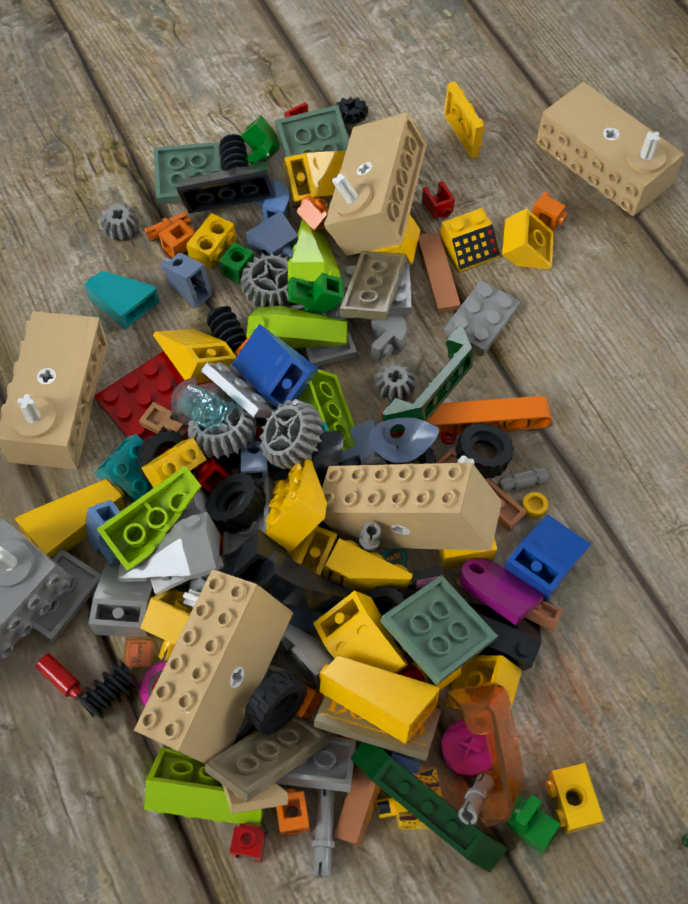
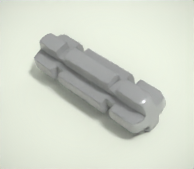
M546 468L536 469V472L531 470L514 474L512 478L510 476L501 477L499 485L501 490L507 492L512 491V488L520 489L533 486L536 482L538 484L548 482L549 475Z

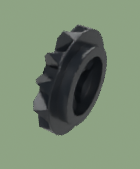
M349 96L348 99L342 98L340 102H336V105L339 106L343 123L357 124L365 120L368 115V106H366L364 100L360 101L359 96L355 99Z

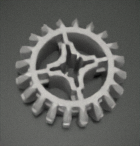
M272 252L270 256H265L262 253L260 259L254 257L253 262H247L246 268L242 271L241 285L242 292L246 295L248 302L252 301L255 307L260 304L261 307L284 306L283 304L291 306L292 302L288 301V261L290 256L283 258L281 253L278 256H274Z
M227 398L223 402L216 400V403L212 405L207 403V407L204 409L199 408V413L193 414V420L188 422L189 438H194L202 453L208 458L216 456L219 459L222 455L229 457L231 453L238 454L239 449H247V443H252L253 437L257 435L255 417L250 415L235 400L229 402Z
M287 400L285 404L279 403L278 409L272 410L270 418H266V425L261 427L264 430L263 434L259 436L262 440L259 446L263 449L262 455L271 464L287 470L293 468L297 463L302 465L305 459L311 460L312 452L317 451V444L322 442L319 438L324 432L321 428L324 423L320 418L321 414L312 405L301 400Z

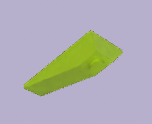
M302 219L297 234L298 242L293 246L292 251L294 254L288 261V281L291 277L313 283L321 273L341 278L339 267L323 230L314 231Z
M284 306L258 307L248 317L246 338L252 335L257 326L261 324L291 348L347 345V321Z
M184 466L97 528V531L127 572H130L153 554L201 489V485L189 469Z

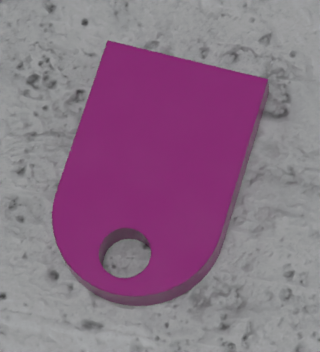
M469 559L463 564L459 573V581L468 593L515 625L540 605L545 596L501 565L487 559Z

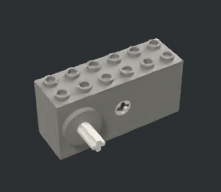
M4 519L0 521V660L11 654L13 646L18 640L25 637L32 630L35 621L50 610L52 602L69 589L70 582L74 579L29 538Z

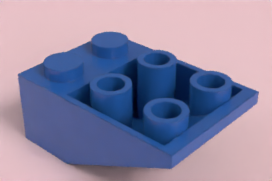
M261 324L257 326L232 363L245 379L277 408L279 403L285 404L287 400H298L319 370L318 367Z
M547 514L510 555L504 568L545 595L543 601L548 602L591 544Z

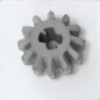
M116 202L115 206L108 205L107 210L102 211V217L100 218L101 228L104 234L110 236L113 241L117 238L123 241L124 237L131 238L132 233L137 232L139 218L133 207H129L126 203L120 206Z
M391 362L388 363L387 367L381 366L379 373L375 375L376 392H380L381 399L388 397L390 403L395 398L403 400V397L409 399L411 392L415 390L414 373L410 372L409 366L402 368L400 362L397 366H393Z

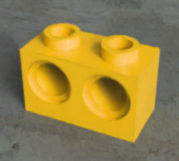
M211 213L186 244L188 256L212 269L217 262L219 263V260L229 246L231 247L236 241L237 236L234 223Z

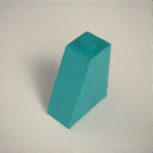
M100 271L95 276L89 278L84 284L88 298L124 329H127L160 302L157 288L153 285L106 271Z

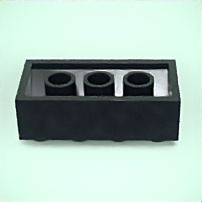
M259 162L246 167H234L225 171H213L210 174L200 176L192 175L181 179L177 186V192L189 214L276 197L274 176L269 162Z

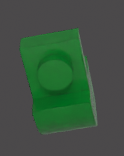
M262 115L250 123L241 134L244 141L252 148L246 158L251 165L258 160L265 162L280 149L279 139L274 129Z
M321 273L313 283L291 277L288 281V301L305 306V312L314 314L328 312L344 299L343 279Z
M533 795L528 800L520 796L504 821L521 840L541 855H544L558 834L561 824L541 810V800Z

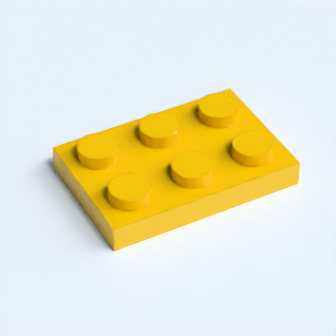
M455 81L447 83L444 116L470 158L479 157L480 147L482 146V134L485 130L484 122L476 115L475 109L471 103L469 104L463 89H460Z

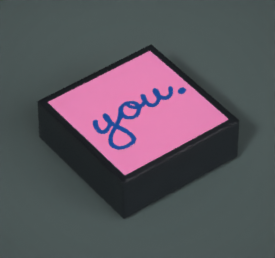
M440 566L414 570L412 578L414 590L425 587L442 575Z

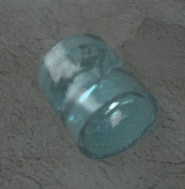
M195 384L184 389L178 400L179 411L207 429L217 427L223 421L227 412L226 402L222 398Z

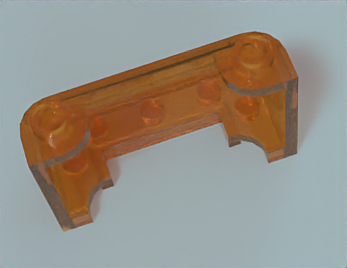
M488 682L449 691L451 707L459 708L463 712L467 728L474 734L486 735L492 769L478 773L479 775L482 774L483 777L484 774L491 776L494 780V787L491 793L485 797L479 817L486 827L501 824L511 817L525 788V775L509 694L501 684L496 682Z

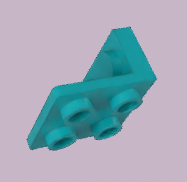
M137 434L125 438L94 472L100 480L110 478L134 502L153 489V486L148 481H145L142 478V474L138 471L137 453L144 441Z

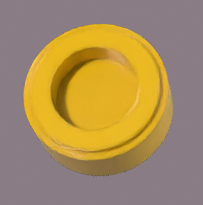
M531 492L524 497L521 507L527 511V517L539 519L545 515L548 501L541 493Z

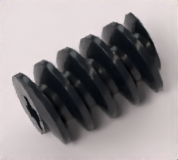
M228 134L223 137L219 143L222 171L230 170L234 167L249 166V162L246 159L248 155L244 139L237 134Z
M221 306L209 313L206 320L207 325L210 327L214 337L226 342L234 353L247 338L243 328L240 327L236 314L231 312V307Z
M120 659L121 667L115 664L110 666L112 675L105 671L101 673L104 682L97 679L93 680L95 690L89 687L84 688L86 698L79 694L75 696L92 717L97 716L103 719L105 716L102 709L106 708L112 711V700L121 703V692L128 696L131 695L129 685L136 688L140 687L134 674Z

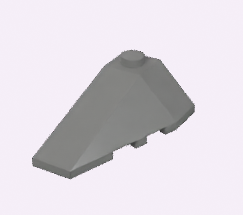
M208 512L189 516L174 524L153 554L130 572H127L120 562L119 582L148 581L152 577H161L163 581L171 580L172 576H183L184 580L209 575L212 569L218 571L220 533Z
M288 623L277 648L309 684L318 691L321 681L319 678L320 671L325 664H330L334 658L322 641Z

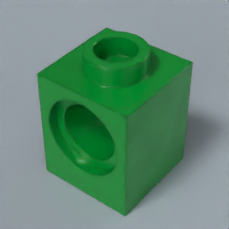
M234 242L219 260L221 275L240 285L242 271L246 268L247 262H253L254 252L248 247Z

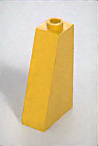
M105 479L21 514L15 520L25 535L53 559L61 548L68 552L88 537L86 530L88 508L112 500L119 511L126 507L123 501L125 494L116 484L112 486Z
M337 656L330 664H325L319 674L321 679L320 693L404 744L408 743L435 710L440 688L341 656Z

